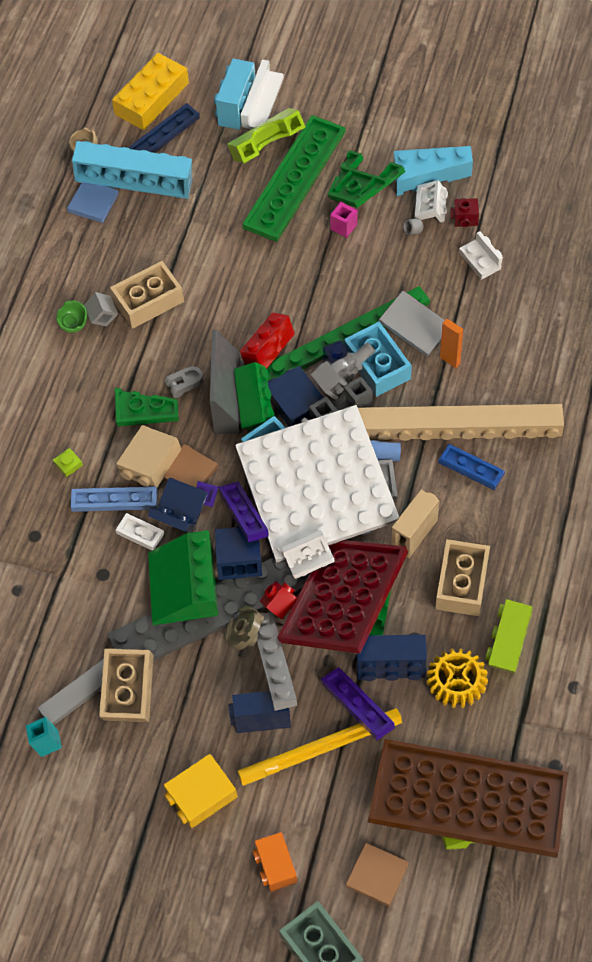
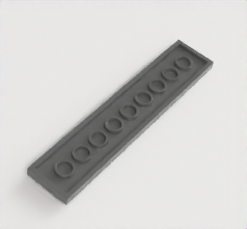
M275 557L261 563L262 576L226 579L216 584L219 616L153 625L151 613L108 633V638L114 649L150 650L154 654L153 661L226 628L232 617L233 620L238 618L240 613L237 611L242 607L250 606L258 612L266 609L259 601L264 596L266 588L273 584L275 580L281 585L285 582L295 590L292 593L293 595L299 594L310 573L295 579L287 561L283 560L276 563Z

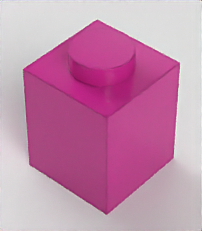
M340 202L330 215V229L347 238L357 226V210Z

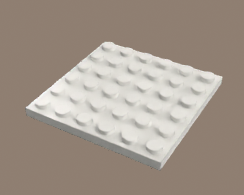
M357 405L236 444V449L259 515L268 528V540L276 563L286 560L281 547L321 530L327 544L331 545L396 523L399 519L397 509Z

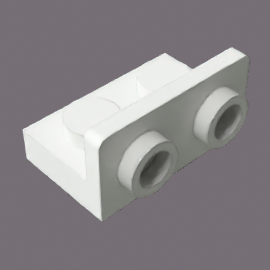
M439 180L417 185L416 218L423 220L436 217L440 223L444 222L445 214L447 213L446 199L448 198V192Z
M480 231L476 233V240L459 248V254L481 280L501 269L502 254L491 245L489 238Z

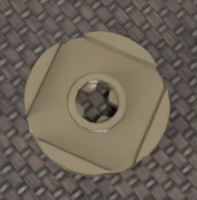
M250 606L239 609L237 611L240 613L238 618L233 620L232 617L227 625L225 640L229 641L227 643L228 646L235 650H242L247 646L252 647L257 642V633L264 620V616Z

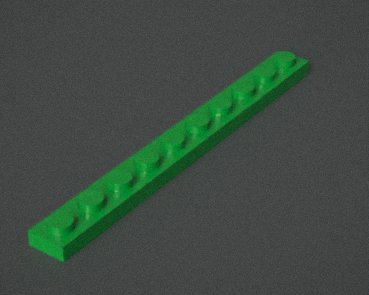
M420 286L406 292L424 306L430 305L429 297ZM396 298L274 360L267 368L269 375L267 380L278 378L287 370L298 366L304 370L344 349V339L379 322V319Z

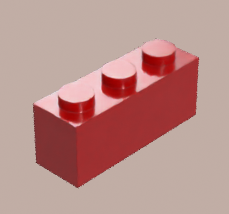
M273 312L240 350L245 365L256 362L265 366L266 369L295 335L289 315Z

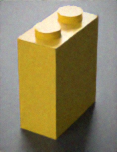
M211 754L164 784L166 793L163 795L170 806H176L178 818L183 824L188 823L191 829L238 797L236 788Z

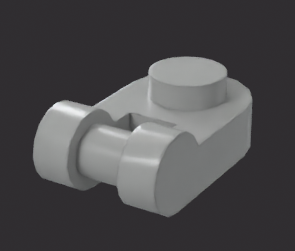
M191 366L167 376L164 381L167 387L171 388L170 392L173 398H178L183 393L201 385L203 375L199 368Z

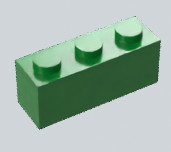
M256 362L234 369L241 427L251 432L274 416L270 402L271 391L268 388V371L265 366Z

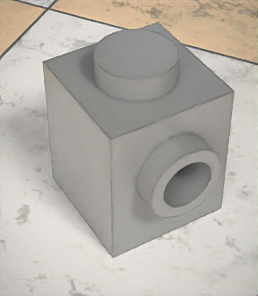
M95 292L84 304L92 324L107 327L118 315L113 300L109 295Z

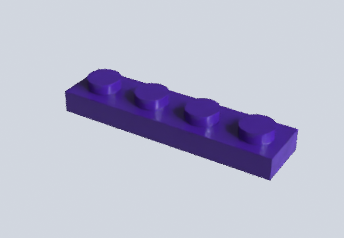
M239 481L220 486L219 494L247 541L251 542L268 537V528Z
M339 667L321 678L322 685L376 740H379L395 729L394 722Z

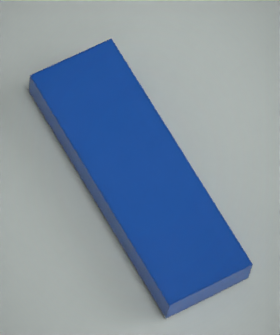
M448 444L438 462L493 490L496 489L505 474L504 470L451 444Z

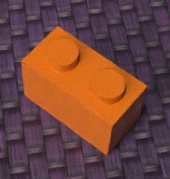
M282 832L256 840V849L252 850L256 864L261 863L263 871L259 873L263 885H268L270 892L298 883Z

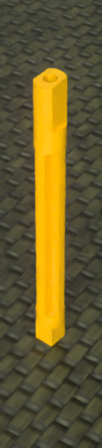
M397 708L385 712L394 722L395 726L402 723L401 715ZM360 723L283 754L237 771L239 779L243 786L371 734Z

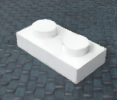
M126 513L116 528V534L145 548L154 550L164 536V530Z

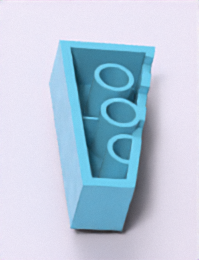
M471 146L394 151V163L402 165L405 169V173L395 180L396 194L399 196L408 190H412V192L417 191V185L437 180L440 182L445 180L451 182L472 176L473 159Z

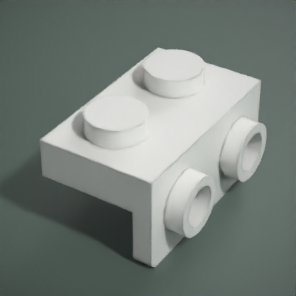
M321 530L281 547L295 579L335 561Z

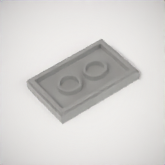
M405 291L400 293L379 319V322L426 357L440 343L442 323L445 321Z

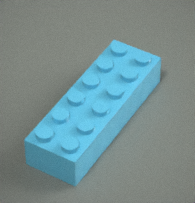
M88 141L76 142L72 159L75 182L185 199L189 198L192 184V159L171 156L165 153H151L146 150H132L127 147H112L107 144L99 145Z

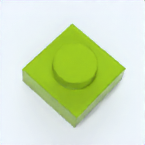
M70 448L53 459L55 466L65 477H68L83 466L82 461Z

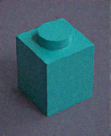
M47 717L26 725L28 743L41 757L62 748L59 730Z

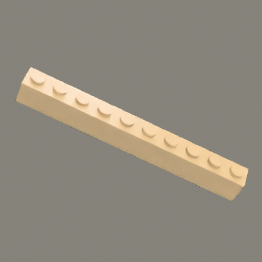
M562 404L358 408L370 440H450L452 438L469 440L473 438L493 439L499 437L507 439L515 437L556 438L562 436L564 429Z

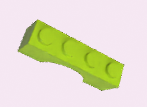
M287 108L229 142L227 146L234 161L246 163L258 156L259 151L268 143L295 134L305 128V124L299 110Z

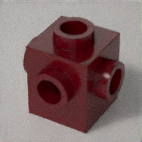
M478 198L454 199V207H450V218L454 219L455 227L478 226Z

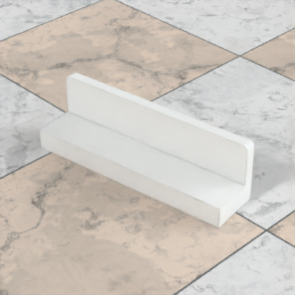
M268 60L261 61L242 110V128L253 129L267 121L273 108L284 74L270 71Z

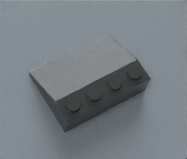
M212 330L210 406L214 434H239L241 419L234 369L245 366V364L240 359V352L217 330Z

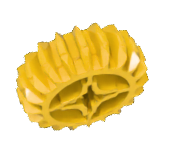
M453 648L450 649L449 654L442 651L441 657L435 656V663L431 662L429 664L430 670L427 671V677L429 678L427 685L431 686L430 693L436 694L435 699L437 701L443 698L444 706L451 702L453 708L456 707V703H460V706L464 708L465 702L472 705L474 699L479 701L481 698L480 693H485V686L488 684V679L485 678L488 672L483 669L485 666L484 662H478V655L471 657L470 650L466 654H463L462 648L458 650V653H455ZM441 671L445 673L447 678L445 685L439 679ZM469 671L475 676L476 681L474 685L470 683V679L467 677Z

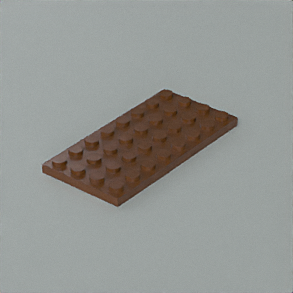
M384 739L368 823L558 858L569 772Z

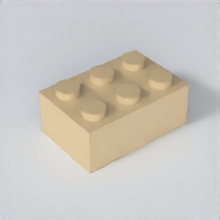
M163 261L110 287L114 304L132 329L184 302L182 287Z
M446 539L436 598V610L480 616L490 546Z
M104 649L99 716L104 721L149 722L154 654L150 650Z

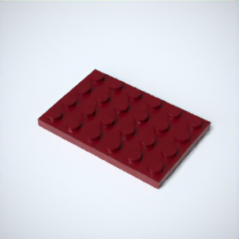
M347 540L328 545L335 561L310 573L277 637L279 642L360 654L408 555L406 546Z

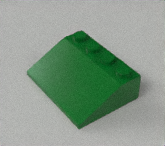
M209 530L186 533L148 552L153 625L219 616L213 545Z

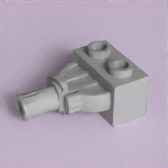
M366 342L354 354L348 353L345 358L333 364L326 361L318 365L311 375L322 390L336 400L342 395L344 386L349 384L356 376L357 371L362 369V363L376 351Z

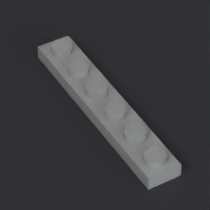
M261 613L264 616V620L257 633V644L274 710L298 706L283 648L277 638L279 634L273 613Z

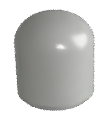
M418 218L406 220L403 225L404 232L407 235L421 233L423 222Z

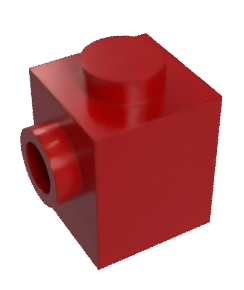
M275 580L273 584L266 588L264 596L259 602L282 620L295 604L297 597L292 594L295 591L285 582L281 585Z

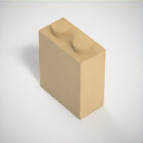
M142 425L116 465L124 479H132L144 487H158L181 451V446L176 437Z
M420 490L392 527L391 545L406 546L408 550L407 558L411 557L438 521L439 500L434 494Z

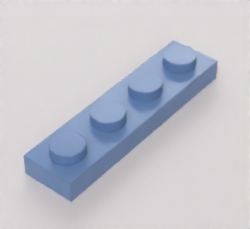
M157 487L72 489V512L157 509Z

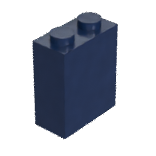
M300 366L289 369L280 377L268 381V388L271 391L270 402L288 427L300 424L304 418L309 421V406L324 398Z
M239 527L215 529L218 579L226 580L262 576L260 541L248 542Z
M270 691L232 695L233 703H229L231 726L236 725L237 733L291 728L290 709L285 708L275 711Z

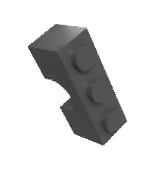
M360 376L345 385L342 395L335 401L330 402L325 397L309 406V418L312 420L357 405L358 408H367L373 404V390Z

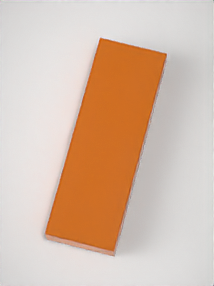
M446 319L442 323L440 358L454 368H457L461 362L463 328Z

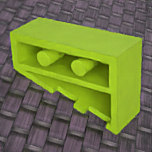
M506 599L505 605L500 604L497 617L501 618L499 626H494L491 638L495 639L493 648H488L485 659L489 661V667L515 674L528 630L529 620L532 616L533 606Z

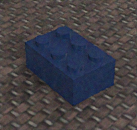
M426 635L368 636L361 653H357L358 679L373 681L385 678L388 681H395L398 678H408L409 680L425 678L427 663Z

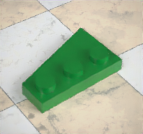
M115 388L117 427L179 421L177 399L158 395H141L140 392L132 391L131 393L122 391L121 388Z

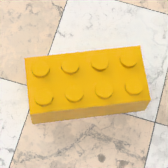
M157 53L112 99L114 114L145 130L189 84L187 68Z

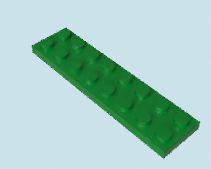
M311 115L305 128L302 129L242 224L243 229L278 242L346 133V127Z

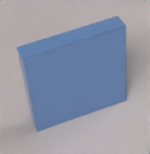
M81 183L67 210L69 213L103 223L119 192L106 186Z

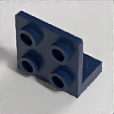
M169 478L157 509L150 508L148 517L185 532H193L208 492L174 478Z

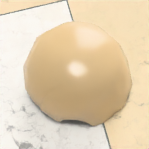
M87 128L76 131L69 140L70 149L73 153L77 141H88L98 144L95 132Z

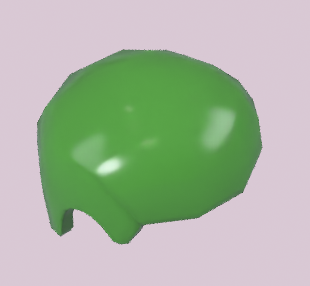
M76 300L64 302L63 306L57 311L56 320L61 330L68 333L79 332L87 322V309Z

